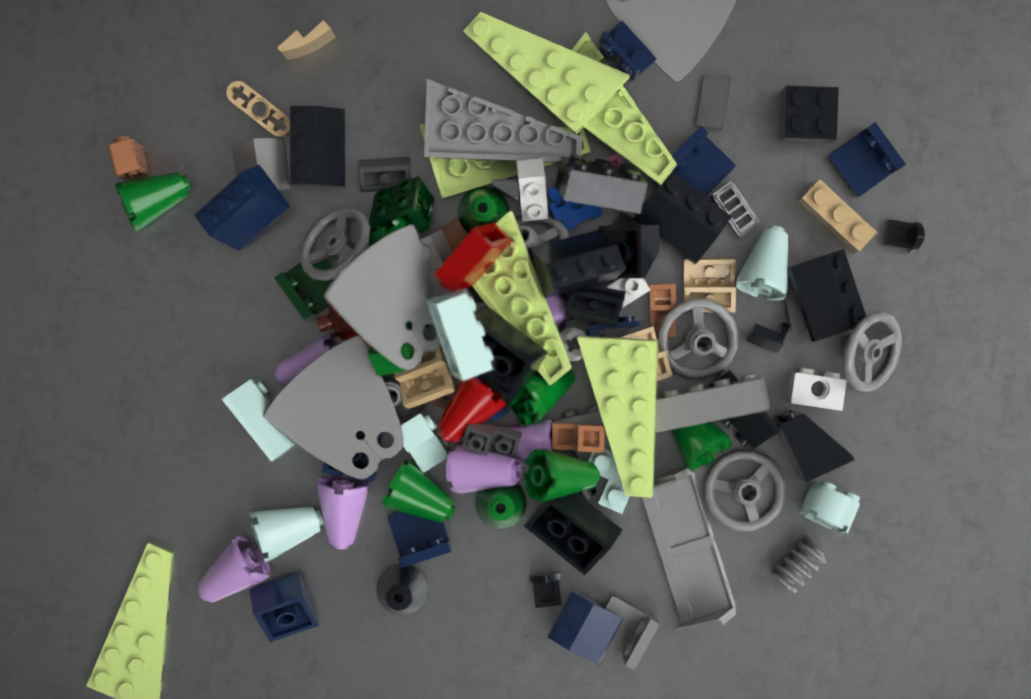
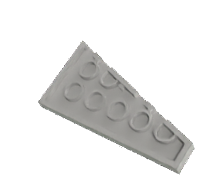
M427 79L424 158L518 161L543 158V162L560 163L562 156L570 157V154L581 156L582 136L553 125L545 124L529 116L521 115L510 109Z

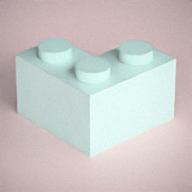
M421 412L401 425L403 446L407 453L410 452L423 473L448 458V451L451 447L443 438L438 437L434 430L437 428V424L430 414L425 416L424 412Z
M604 448V452H590L586 461L594 463L599 470L600 476L606 478L597 503L622 514L630 496L625 495L612 451Z

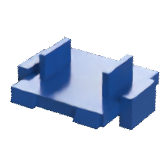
M555 186L548 189L547 195L551 204L547 208L551 216L556 221L560 220L568 232L577 228V224L589 218L595 219L602 215V210L599 206L564 201Z

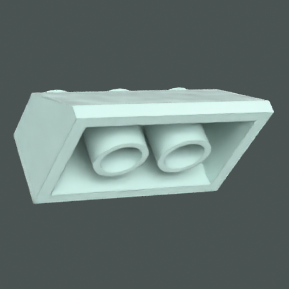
M459 291L425 300L451 375L463 381L492 370L490 362L493 361V356L488 346L485 347L482 337L485 336L481 322L475 319L473 311H476V306L471 295L467 296V293Z
M250 379L222 400L272 462L297 443L264 417L272 404L271 399L267 396L269 390L261 380L256 382L255 379Z

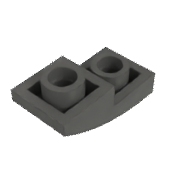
M468 424L462 447L486 456L488 451L492 450L515 458L523 432L495 425Z

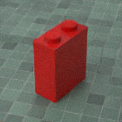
M495 222L474 228L434 275L439 279L440 285L452 293L474 286L512 243V240Z

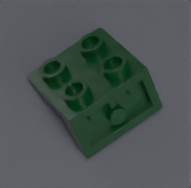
M419 176L405 179L398 185L379 190L374 195L368 223L371 228L406 215L409 223L414 225L419 233L428 231L435 198Z
M327 259L313 264L318 270L333 268ZM301 262L288 272H281L274 277L304 321H309L331 305L325 295L337 278L328 281L314 280L303 271Z

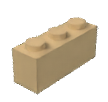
M821 179L815 181L797 200L853 253L860 252L877 233Z

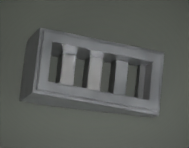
M732 180L709 196L713 203L731 216L743 208L745 213L735 220L731 218L728 222L738 238H741L760 224V221ZM731 192L733 196L722 203L720 198ZM737 200L739 204L728 212L726 207ZM749 217L751 219V221L744 225L742 228L738 227L737 224L743 221L745 218Z

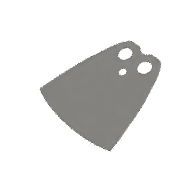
M606 0L618 21H623L657 58L655 63L676 83L690 73L710 49L726 24L737 1L626 0L620 2L618 0Z
M414 225L404 227L389 234L364 251L338 276L325 295L332 306L365 341L392 363L405 370H411L421 362L422 355L426 351H434L441 345L437 332L435 338L431 341L426 340L423 336V327L425 325L431 324L434 326L425 300L438 297L435 285H432L429 275L430 268L427 260L425 261L421 249L422 245ZM407 321H411L413 324L411 330H407L405 327ZM404 343H410L414 347V356L409 360L404 359L401 355V346Z
M359 335L333 347L302 370L279 393L264 417L313 456L349 476L366 479L377 470L378 464L382 459L392 458L402 449L403 433L382 376H377L367 357L369 351ZM358 431L365 433L363 440L357 439L356 433ZM389 432L393 436L394 442L391 447L382 448L379 446L377 437L380 433ZM362 452L368 456L369 464L366 468L358 469L354 466L352 459L356 453Z

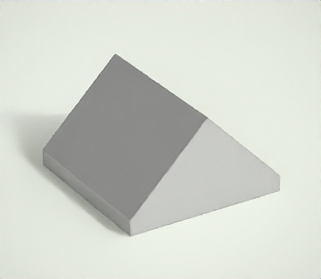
M258 138L232 145L236 177L242 171L260 164L279 191L291 190L283 138Z

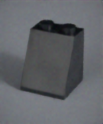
M788 410L777 416L778 420L775 423L781 429L778 435L798 479L809 482L855 460L852 454L804 413Z

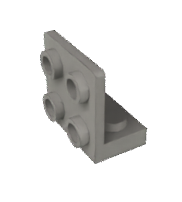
M611 596L606 608L624 619L606 651L623 660L627 667L635 670L660 624L657 619L621 599Z

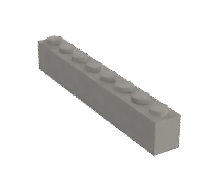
M755 373L740 376V381L730 383L729 378L714 381V386L704 388V384L689 386V391L679 393L678 389L662 392L663 396L656 398L655 433L767 411L770 408L764 377H756ZM598 405L588 407V412L578 413V409L563 412V417L556 420V422L604 425ZM606 430L604 443L609 442Z

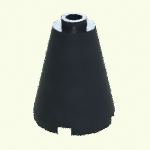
M395 564L387 568L377 583L379 602L388 612L395 615L404 616L415 613L424 605L428 596V582L424 574L412 565L401 568L400 564ZM396 593H401L404 597H400Z

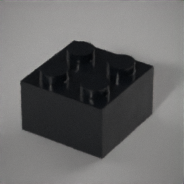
M785 86L782 89L780 141L832 143L836 141L839 87Z

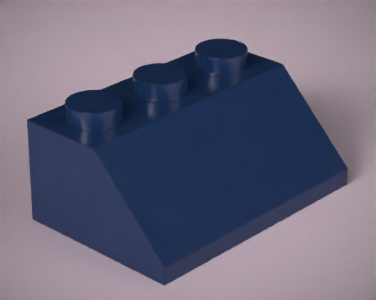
M259 164L242 171L194 216L210 237L237 250H241L291 206Z

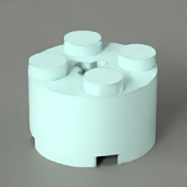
M815 481L814 484L810 485L799 514H806L805 518L829 529L837 526L839 527L838 532L848 534L860 506L858 503L860 497L849 492H845V494L835 491L836 486L826 481L821 483Z

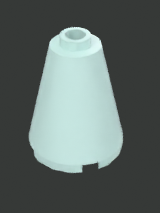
M770 225L769 228L763 229L736 279L737 289L757 298L759 294L767 295L766 300L785 299L788 279V234L784 232V228Z
M313 506L249 513V518H255V521L251 522V527L258 550H262V554H266V556L261 557L264 563L273 560L320 532V526L324 525L320 510L315 511Z

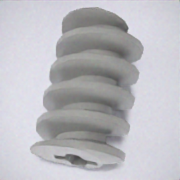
M568 328L560 332L559 335L569 361L582 359L583 355L580 345L578 349H572L569 352L567 350L568 345L565 342L573 338L577 339L578 336H587L586 333L577 328Z
M808 535L805 536L808 544L805 545L799 542L797 545L800 552L791 550L790 553L793 559L784 557L783 561L786 566L783 567L777 564L775 567L778 574L771 572L789 591L794 593L797 592L795 583L804 585L802 576L812 577L809 571L810 568L816 571L819 570L817 561L824 564L827 562L824 557L825 552Z

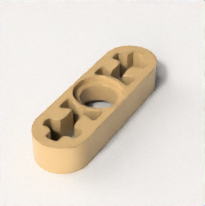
M234 81L228 86L226 94L229 101L272 135L283 138L290 134V119L242 81ZM242 87L245 88L243 93L251 99L246 109L243 106L247 103L240 97L236 100L233 99L235 97L233 93L235 88L238 90ZM258 102L264 103L267 108L266 113L260 117L255 116L252 112L254 104ZM272 110L276 112L272 115L276 120H285L284 125L286 129L284 131L281 129L277 132L274 131L276 126L270 120H268L267 124L263 123L271 116Z

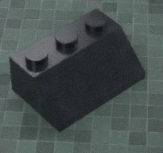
M290 106V185L293 187H346L345 109L324 106Z
M673 172L669 174L661 186L659 184L656 186L642 205L641 213H636L633 217L641 225H659V238L695 265L732 218L731 215Z
M600 229L528 248L545 298L617 279L626 270L618 245Z
M844 249L787 268L812 342L852 330L866 316Z
M485 305L474 312L476 321L481 322L485 336L482 337L485 347L488 346L493 356V361L490 362L492 370L477 376L511 402L537 372L548 352Z
M723 369L705 384L704 388L714 386V381L729 378L730 383L739 380L730 370ZM765 411L720 420L727 428L730 426L734 428L738 433L734 437L744 448L749 446L755 449L781 431Z

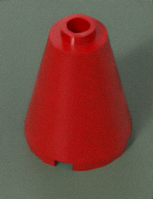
M471 377L463 381L460 380L437 424V427L440 429L437 433L446 442L450 443L453 440L457 443L465 436L468 424L484 423L502 410L508 402L502 400V395L482 379L478 380L475 377Z

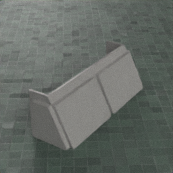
M685 467L654 477L653 497H642L681 621V624L674 630L685 629V633L724 625L736 615V604L717 544L713 539L714 534L695 474Z

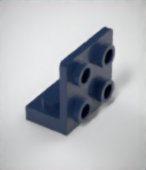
M623 21L617 24L609 33L604 31L600 36L599 44L601 47H599V50L607 59L613 58L618 64L617 70L630 75L633 81L657 60Z
M876 122L829 155V159L857 197H860L886 177L906 165Z
M700 126L672 155L677 164L672 172L707 197L736 165L707 138L708 132Z
M635 316L620 317L617 327L591 322L592 325L586 326L587 336L605 337V335H600V330L638 327L642 325L641 321H635Z
M402 512L388 515L387 518L399 552L398 560L401 568L452 551L444 522L438 523Z

